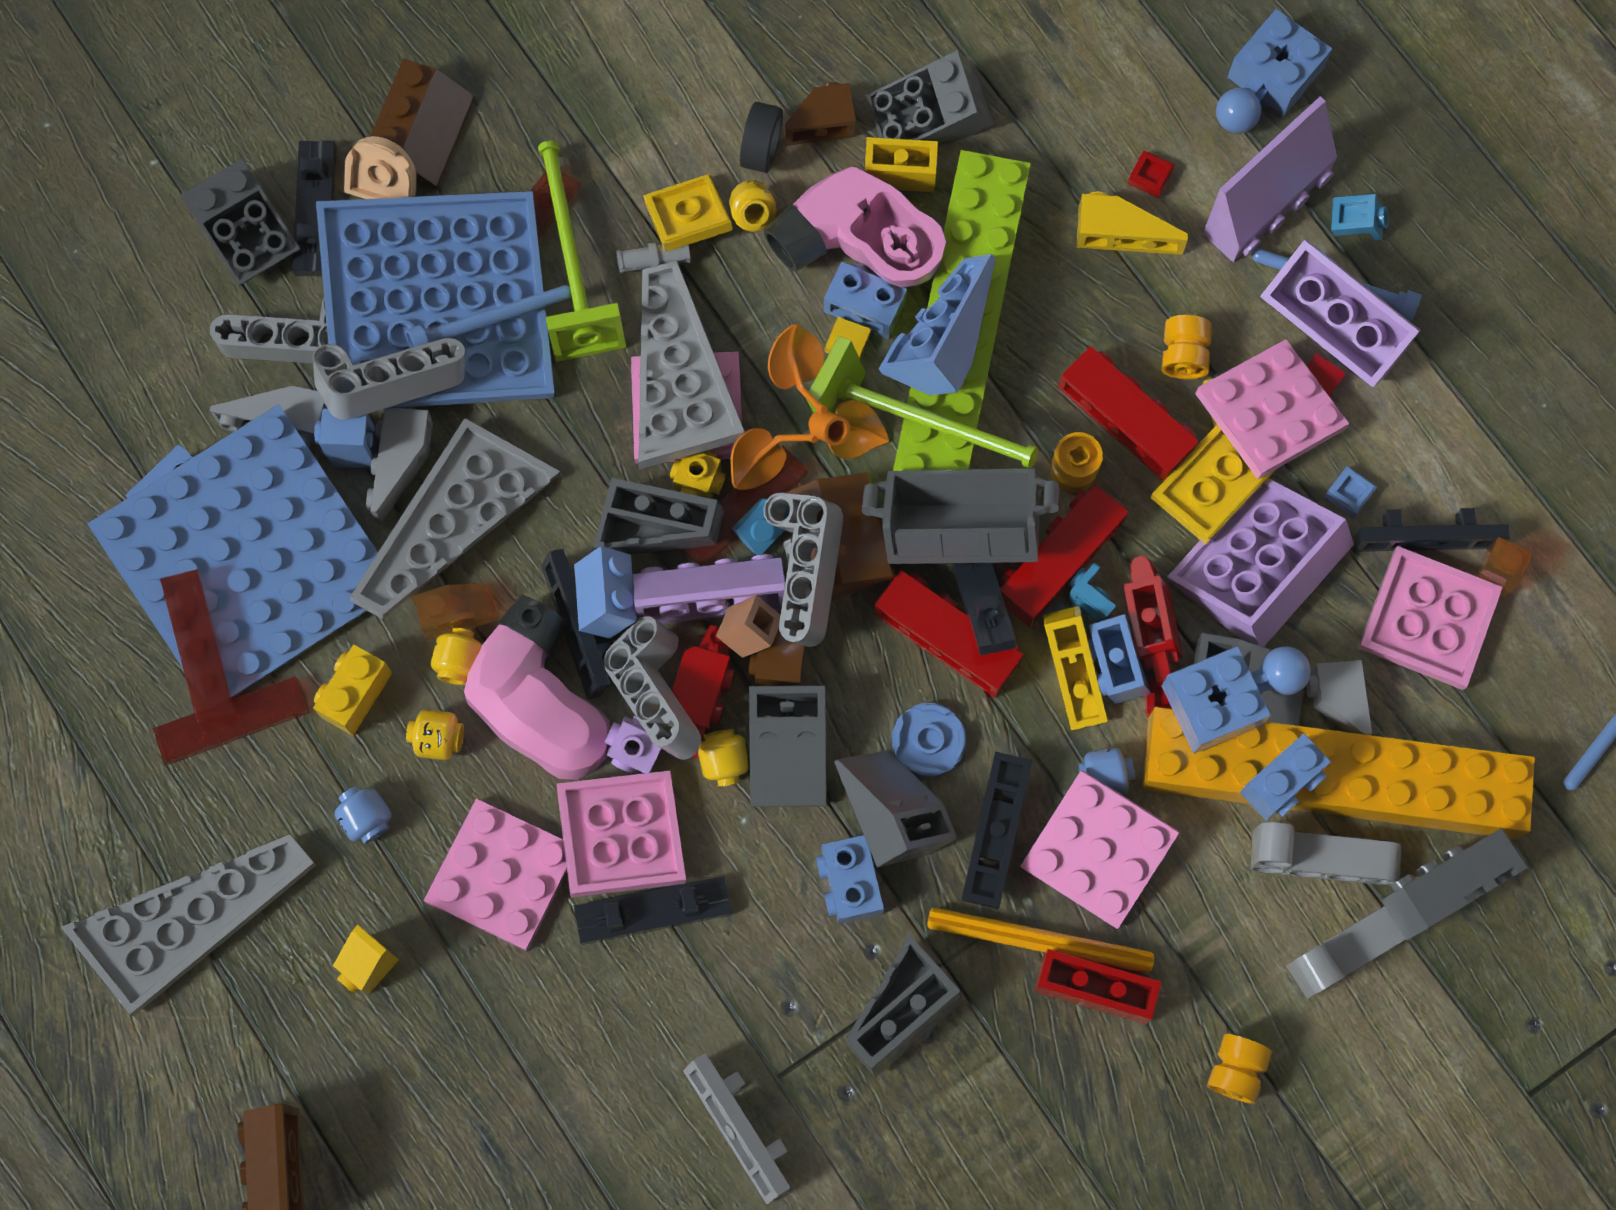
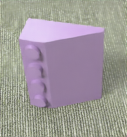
M1321 96L1219 189L1203 235L1232 262H1235L1242 254L1248 257L1260 245L1261 240L1259 238L1267 231L1270 234L1274 233L1286 219L1284 215L1291 208L1294 211L1299 210L1309 199L1310 195L1308 193L1315 186L1321 189L1334 175L1331 169L1337 159L1326 101Z
M1268 478L1211 541L1205 545L1200 540L1167 576V579L1232 634L1244 641L1264 647L1351 549L1354 543L1345 518Z

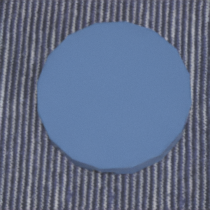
M920 703L913 706L897 719L892 732V751L895 757L914 775L921 778H937L951 772L961 761L966 748V731L963 724L954 712L937 703Z

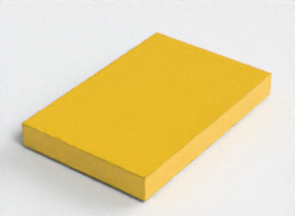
M1217 424L1152 493L1151 499L1207 545L1274 471L1257 479Z

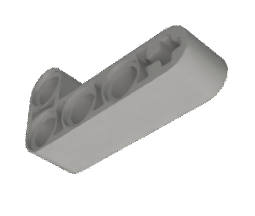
M324 298L321 306L320 321L227 314L215 318L210 326V335L220 352L230 358L313 363L312 356L314 351L318 347L328 344ZM266 334L273 335L270 341L258 343L262 336ZM309 337L305 344L301 346L294 345L298 338Z
M452 338L436 340L354 366L343 348L333 344L318 347L312 356L315 386L329 412L334 417L344 420L455 387L461 384L465 377V348L460 341Z
M776 493L765 502L764 517L769 524L793 532L779 630L781 635L788 641L808 647L816 646L824 639L826 634L843 526V513L836 504L816 496ZM790 506L789 516L784 520V512ZM823 509V517L817 523V515ZM817 546V555L811 560L812 550ZM811 583L812 591L810 595L806 597V587Z
M649 616L641 617L607 650L603 661L605 670L652 742L678 759H689L699 750L701 735L658 672L676 652L678 636L654 618Z
M1277 822L1261 823L1253 830L1251 870L1376 885H1392L1400 880L1401 845L1398 843L1294 832L1293 825Z
M1383 906L1295 959L1286 967L1308 999L1406 940L1386 907Z

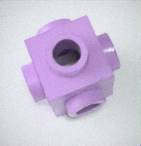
M635 715L633 719L625 716L621 725L614 722L604 742L610 745L607 756L613 758L611 762L613 765L627 772H632L635 768L647 775L661 750L660 747L652 742ZM630 740L637 741L639 745L637 747H631L627 744V742Z

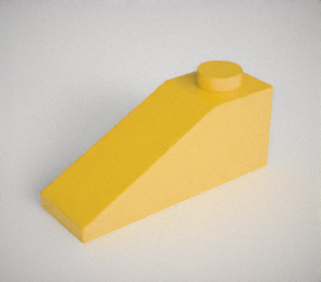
M1100 191L1082 194L1078 208L1077 248L1183 255L1188 241V233L1118 196H1109L1107 193Z
M1076 606L1043 614L1044 625L1071 731L1108 722L1080 607Z

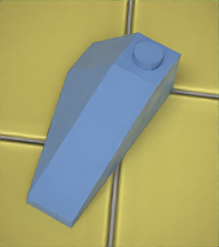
M992 254L964 258L938 289V294L940 295L938 300L928 309L922 308L915 316L919 321L908 335L901 333L893 342L879 367L883 375L928 395L958 392L964 383L974 358L995 264V257Z

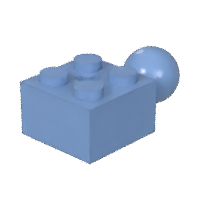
M1275 9L1234 57L1227 78L1241 88L1231 89L1220 97L1216 106V117L1221 127L1235 134L1251 130L1258 123L1261 116L1260 101L1284 117L1323 71L1332 48Z
M1237 646L1167 675L1161 686L1193 754H1196L1263 726L1271 715L1261 693L1271 690L1279 695L1296 694L1307 685L1311 669L1307 657L1301 651L1293 647L1283 646L1270 651L1265 656L1261 669L1250 673ZM1211 695L1218 696L1222 700L1221 706L1217 701L1211 703L1209 697Z

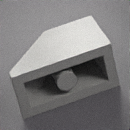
M1362 660L1316 664L1311 670L1310 678L1306 685L1308 698H1313L1314 709L1343 732L1371 735L1372 729Z

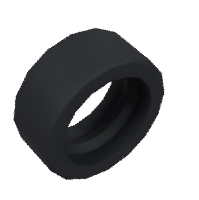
M757 101L752 104L745 124L739 160L742 168L764 173L770 171L782 128L783 109L781 107Z

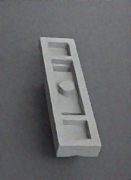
M706 1053L694 1059L683 1072L763 1200L768 1205L791 1188L775 1164L776 1160L788 1152L781 1139H777L766 1147L763 1145L733 1097V1094L745 1086V1082L738 1072L722 1079Z

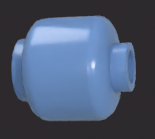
M1113 747L1088 752L1084 756V763L1078 764L1079 772L1084 770L1122 795L1128 792L1129 781L1136 780L1132 758H1124L1119 748Z
M357 785L339 796L341 804L336 808L334 816L351 841L362 840L364 844H367L390 829L387 823L390 821L392 813L375 788L360 790Z

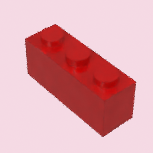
M1047 949L1042 958L1034 992L1147 1024L1153 1017L1161 981Z

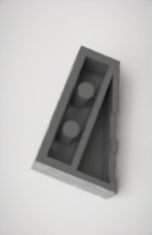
M611 477L593 549L596 550L603 546L626 554H639L717 545L725 509L718 500Z
M1502 828L1467 849L1462 844H1459L1442 855L1445 860L1442 864L1437 859H1434L1416 870L1420 876L1419 878L1414 880L1412 875L1408 874L1390 885L1394 893L1381 901L1406 940L1418 935L1528 868Z
M910 934L904 941L903 948L894 963L886 971L885 978L876 993L870 998L846 1038L851 1051L875 1078L963 1002L961 991Z

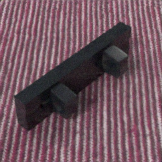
M299 141L294 240L301 250L293 254L292 272L295 277L322 276L316 201H334L337 150L334 141ZM307 177H322L323 180H307Z
M1460 508L1458 513L1455 514L1456 525L1403 526L1401 509L1386 510V513L1382 516L1383 527H1360L1357 534L1353 537L1354 552L1394 551L1397 546L1409 551L1500 549L1510 539L1509 524L1477 525L1475 508Z
M563 548L549 551L541 564V568L557 614L566 622L563 631L587 700L601 697L604 690L611 684L603 661L607 650L614 642L597 644L593 634L579 631L575 576L573 577Z
M951 563L979 656L1015 649L1016 637L993 564Z
M995 751L961 901L997 910L1000 908L1032 760ZM980 858L997 861L999 863L995 865L986 864L982 862Z
M724 876L574 905L581 945L732 916ZM621 906H622V912H623V917H624V923H625V925L623 924L622 917H621V914H620V907H621Z

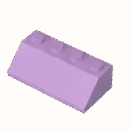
M1307 239L1301 243L1260 296L1372 387L1384 379L1421 331Z
M769 554L754 556L751 558V561L737 562L735 559H721L716 561L715 565L700 567L698 563H685L679 565L678 569L663 571L661 567L645 568L641 570V573L633 574L634 603L637 617L640 619L641 617L649 616L661 624L720 618L725 616L728 607L755 595L759 596L775 611H781L785 590L781 558H773Z

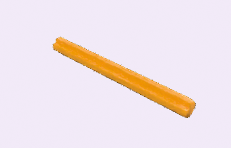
M935 907L931 908L927 925L933 930L1040 952H1046L1047 949H1051L1095 963L1142 973H1150L1154 965V953Z

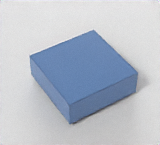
M1346 466L1324 497L1354 518L1377 486Z

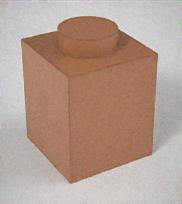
M755 595L728 607L716 636L744 658L772 645L779 629L780 614L759 596Z

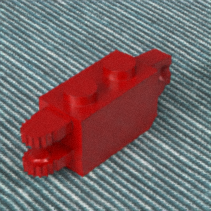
M1138 555L1137 558L1134 557V560H1131L1132 563L1130 564L1132 583L1124 584V590L1138 656L1145 663L1147 670L1154 669L1156 681L1162 688L1161 685L1167 675L1174 673L1173 664L1180 662L1183 653L1170 588L1160 575L1157 574V568L1151 563V560L1147 556Z
M712 625L709 626L699 647L693 646L684 651L672 689L673 694L701 735V742L704 741V735L710 733L712 725L719 726L724 711V704L719 702L723 690L730 691L735 676V670L730 668L731 662L730 656H728L730 647L716 636L719 627ZM698 751L692 756L693 758H698Z

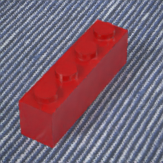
M1090 346L1061 374L1058 388L1163 482L1197 446L1199 441L1196 439L1194 431L1185 423H1178L1174 420L1161 401L1148 397L1142 391L1141 385L1135 378L1122 374L1115 367L1111 357L1105 352H1098Z
M1096 484L1087 493L1082 489L1070 502L1069 507L1072 510L1065 518L1057 516L1047 527L1045 533L1048 536L1038 546V562H1024L1016 572L1011 568L998 582L1006 608L1029 628L1067 588L1075 574L1092 560L1125 523L1129 511Z
M900 570L876 602L874 615L996 698L1021 663L1023 653L1019 651L1020 647L1016 643L1015 649L979 656L968 616L958 610L959 605L949 596L942 593L938 596L929 590L927 582L917 574L910 573L907 575Z

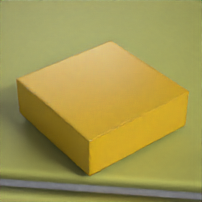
M837 317L826 343L825 353H830L836 339L840 336L852 341L859 359H861L870 337L871 329Z

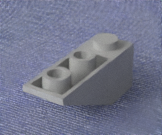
M288 386L213 405L210 407V413L221 428L235 432L279 404L307 447H309L310 443L319 445V443L315 442L316 421H321L322 408H328L318 391Z
M389 407L384 408L383 419L377 420L376 440L380 441L378 454H373L371 461V473L375 475L374 488L368 489L366 498L367 510L371 511L376 522L382 523L429 458L433 421L428 410Z

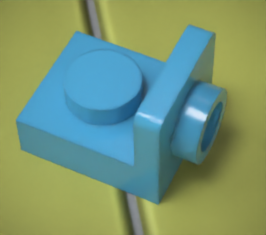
M1376 194L1333 198L1331 231L1335 236L1370 233L1374 241L1382 240L1383 228L1388 227L1389 216L1387 207L1382 206Z
M761 498L732 528L734 533L754 555H762L784 531H787L773 526L766 521L764 505L768 499ZM788 507L784 512V520L789 516L790 509Z
M1094 563L1088 571L1082 567L1069 583L1072 590L1068 600L1075 606H1079L1081 611L1097 623L1109 619L1116 605L1112 603V597L1100 587L1093 588L1090 585L1097 577L1101 568Z

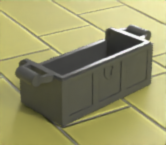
M1037 468L888 471L887 481L867 484L864 487L862 513L867 516L874 515L883 518V534L888 564L1038 562L1040 515L1058 511L1059 483L1039 479ZM1044 488V504L1040 506L1039 489ZM879 491H885L884 508H877Z

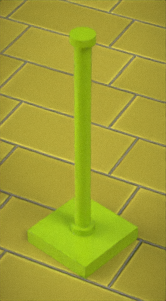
M552 140L542 142L538 146L539 155L544 158L575 310L574 312L545 317L556 362L627 348L618 303L589 308L558 160V154L560 153L559 143Z
M840 336L836 339L809 390L822 405L827 407L828 411L835 413L839 403L847 399H853L1022 461V466L1032 468L1038 457L1039 449L1036 446L1029 445L1025 447L860 387L866 375L865 369L852 341ZM807 400L813 413L817 412L816 408Z

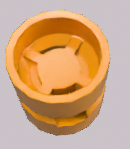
M1177 315L1166 320L1164 343L1168 346V349L1163 351L1162 372L1165 375L1186 380L1203 378L1208 375L1210 352L1206 348L1211 344L1212 323L1209 320L1195 315Z
M1083 432L1068 434L1059 441L1052 459L1050 475L1053 481L1059 483L1061 490L1068 493H1079L1082 489L1086 491L1093 485L1103 460V451L1099 442L1093 436Z
M1225 1033L1217 1053L1223 1062L1216 1064L1214 1069H1212L1207 1087L1229 1098L1248 1104H1256L1261 1089V1081L1258 1079L1257 1074L1267 1071L1273 1051L1250 1039Z

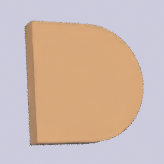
M372 136L363 138L347 154L344 192L364 199L415 197V166L409 155L396 143L382 137Z

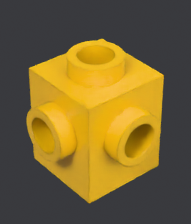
M709 450L682 457V459H675L670 472V478L673 479L675 491L713 499L714 493L719 495L726 475L722 473L721 460L717 459V456ZM692 471L697 472V473H700V474H699V475H694V474H692Z

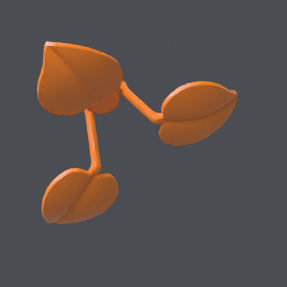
M793 324L786 328L773 343L768 357V372L772 382L778 388L789 389L796 384L798 391L816 408L817 412L812 414L809 419L810 433L777 435L772 439L771 434L767 430L753 428L739 436L731 452L732 484L736 489L746 490L758 487L773 479L781 471L786 461V452L778 445L780 442L810 441L816 443L820 439L828 443L832 453L842 459L859 457L869 450L889 442L882 421L869 405L853 399H847L839 403L835 413L828 411L827 407L822 405L805 388L803 382H809L816 378L824 364V351L819 340L799 324Z

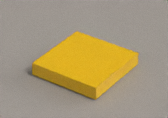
M710 174L643 195L645 205L665 252L733 230L730 218Z

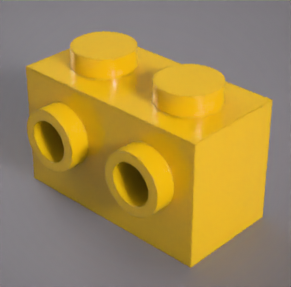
M867 137L865 172L893 186L897 190L934 192L938 141Z
M354 644L349 652H343L334 666L335 674L328 684L324 683L318 689L314 697V703L316 704L313 707L322 719L352 736L392 675V671L384 661Z

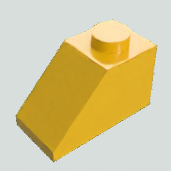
M357 925L349 935L333 966L341 972L337 980L349 991L355 994L360 989L369 995L399 959L372 935Z

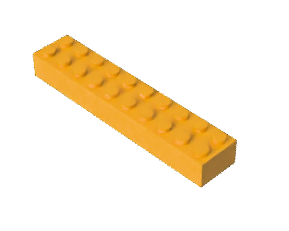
M1154 707L1148 718L1141 790L1250 804L1240 791L1304 733L1331 762L1322 770L1327 777L1312 791L1303 787L1295 795L1299 802L1290 810L1486 836L1502 828L1509 839L1516 840L1529 833L1531 829L1535 757L1265 722L1261 727L1193 754L1172 709Z

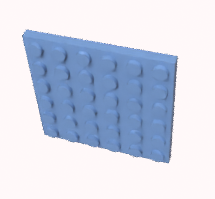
M533 191L316 201L328 344L343 348L353 366L410 349L406 339V329L421 325L422 328L429 326L430 329L543 292ZM545 307L452 337V339L460 341L465 348V377L461 384L391 406L390 408L553 398L554 384Z
M279 404L87 523L211 711L222 706L367 612L364 608L351 602L350 596L378 552Z

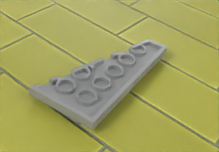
M677 261L642 270L639 470L735 443L739 436L745 433Z
M464 418L352 592L350 601L384 619L557 479L560 471Z
M290 834L247 851L245 855L225 863L220 862L210 866L208 870L193 876H185L133 897L131 901L111 909L106 908L94 913V916L76 923L71 922L61 926V928L127 1012L135 1016L313 869L316 864Z

